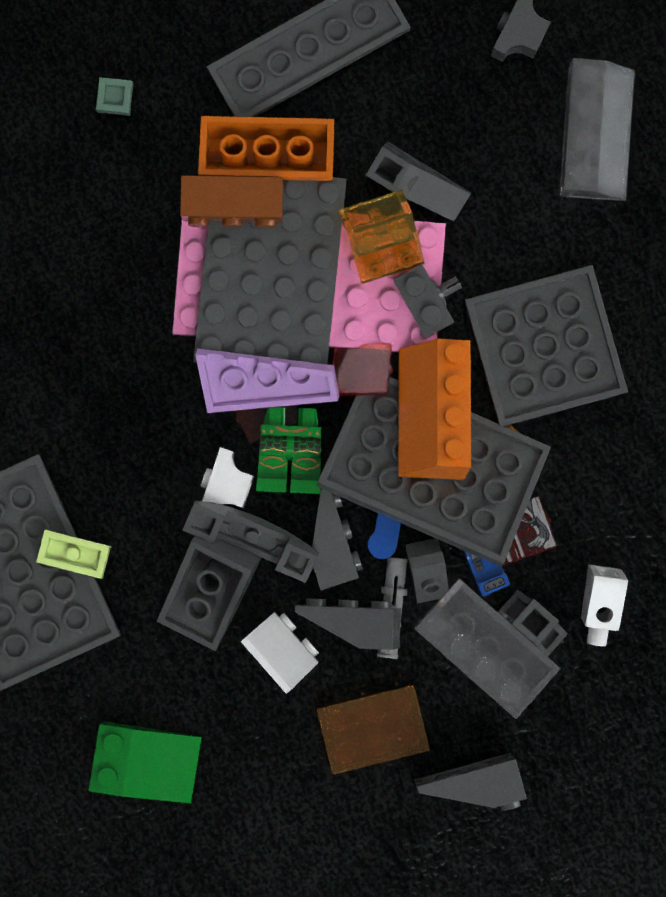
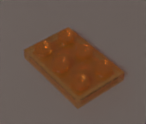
M414 685L317 708L333 775L430 751Z

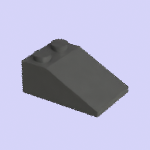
M195 536L189 545L157 622L216 651L252 581L262 557L217 538L214 543Z
M511 753L414 779L420 794L491 808L500 807L501 811L521 806V800L527 799L516 759Z

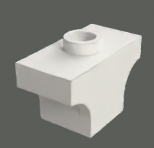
M220 447L213 470L206 469L201 487L206 488L202 501L220 505L231 504L244 508L254 476L243 473L236 468L233 451Z

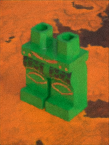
M268 407L265 425H261L256 491L287 492L288 461H292L290 493L320 494L321 488L317 487V483L321 476V427H318L316 409L299 408L298 426H285L286 408Z

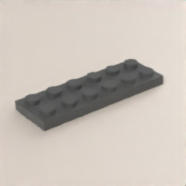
M325 0L208 65L207 70L234 117H256L410 31L411 27L395 0Z

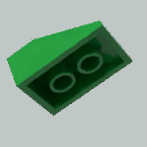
M103 721L99 724L89 791L121 797L191 804L202 737Z

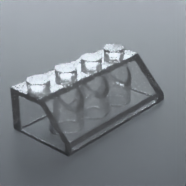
M572 59L568 69L560 196L617 201L626 200L634 70L606 60Z
M460 579L442 595L414 626V629L515 719L520 716L561 669Z

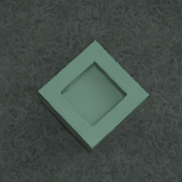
M100 77L96 111L98 113L130 116L133 81Z

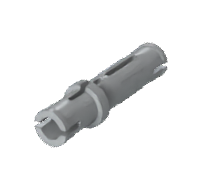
M389 557L387 558L385 586H381V593L384 594L383 601H391V608H401L402 616L403 596H407L408 590L404 589L408 559ZM395 576H396V584H395V591H394V580H395ZM378 649L377 657L398 659V649Z

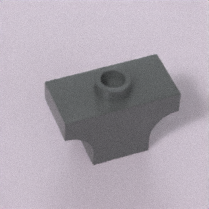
M517 0L511 14L504 12L496 29L501 34L493 48L491 57L502 62L508 55L513 53H521L532 59L534 58L551 22L540 17L535 12L533 0Z
M434 538L405 545L417 604L450 597L446 565L439 540Z
M518 589L495 614L544 659L548 658L568 634L558 624V619L535 599H530Z

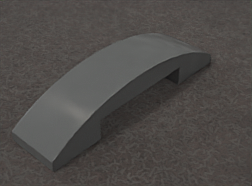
M195 500L182 530L211 543H214L216 538L274 562L277 564L276 571L306 583L319 556V553L307 543L273 523L235 508L206 501Z

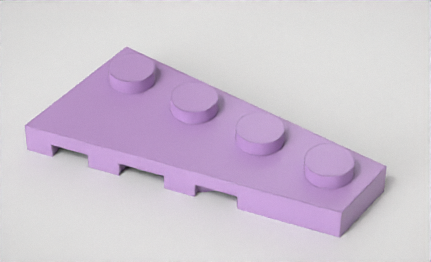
M198 348L195 354L207 413L338 401L339 398L334 365Z

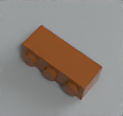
M181 176L180 216L182 221H188V226L207 227L208 222H222V227L238 228L242 227V222H254L257 228H275L276 223H283V177Z

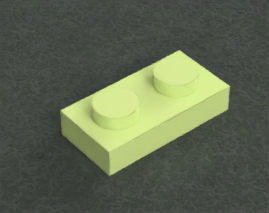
M44 530L36 562L103 579L111 546Z

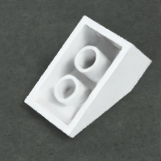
M274 612L245 637L241 643L287 694L318 664L315 656L319 652L307 638L303 641L299 640L293 633L297 627L285 613L278 616Z

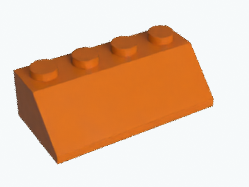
M201 116L198 176L283 177V180L333 181L334 119Z
M434 339L401 348L398 352V477L464 480L471 469L470 340Z

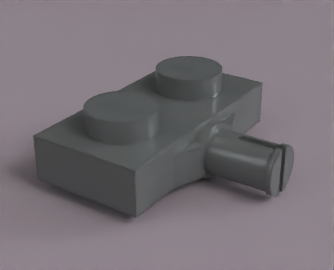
M421 264L393 280L425 339L455 323L447 310L445 297L462 289L460 283H457L458 279L456 276L438 286L430 279Z

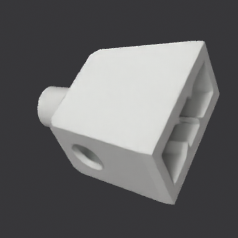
M588 564L581 614L584 625L589 627L588 644L606 646L609 630H619L628 579L621 569ZM607 607L603 613H597L600 608Z

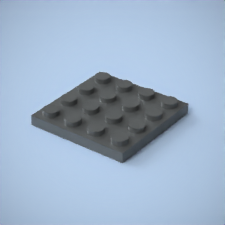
M593 265L465 299L464 302L500 427L628 393Z

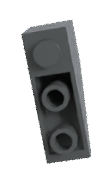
M388 141L381 148L366 173V176L392 192L451 221L456 219L471 195V192Z
M322 488L312 548L319 553L313 568L320 590L359 578L357 571L363 570L358 552H350L347 540L353 538L347 519L340 521L337 508L342 507L340 496Z
M307 598L306 604L295 605L296 613L359 649L395 650L400 648L401 608H391V601H371V607H358V600H338V606L326 605V599Z

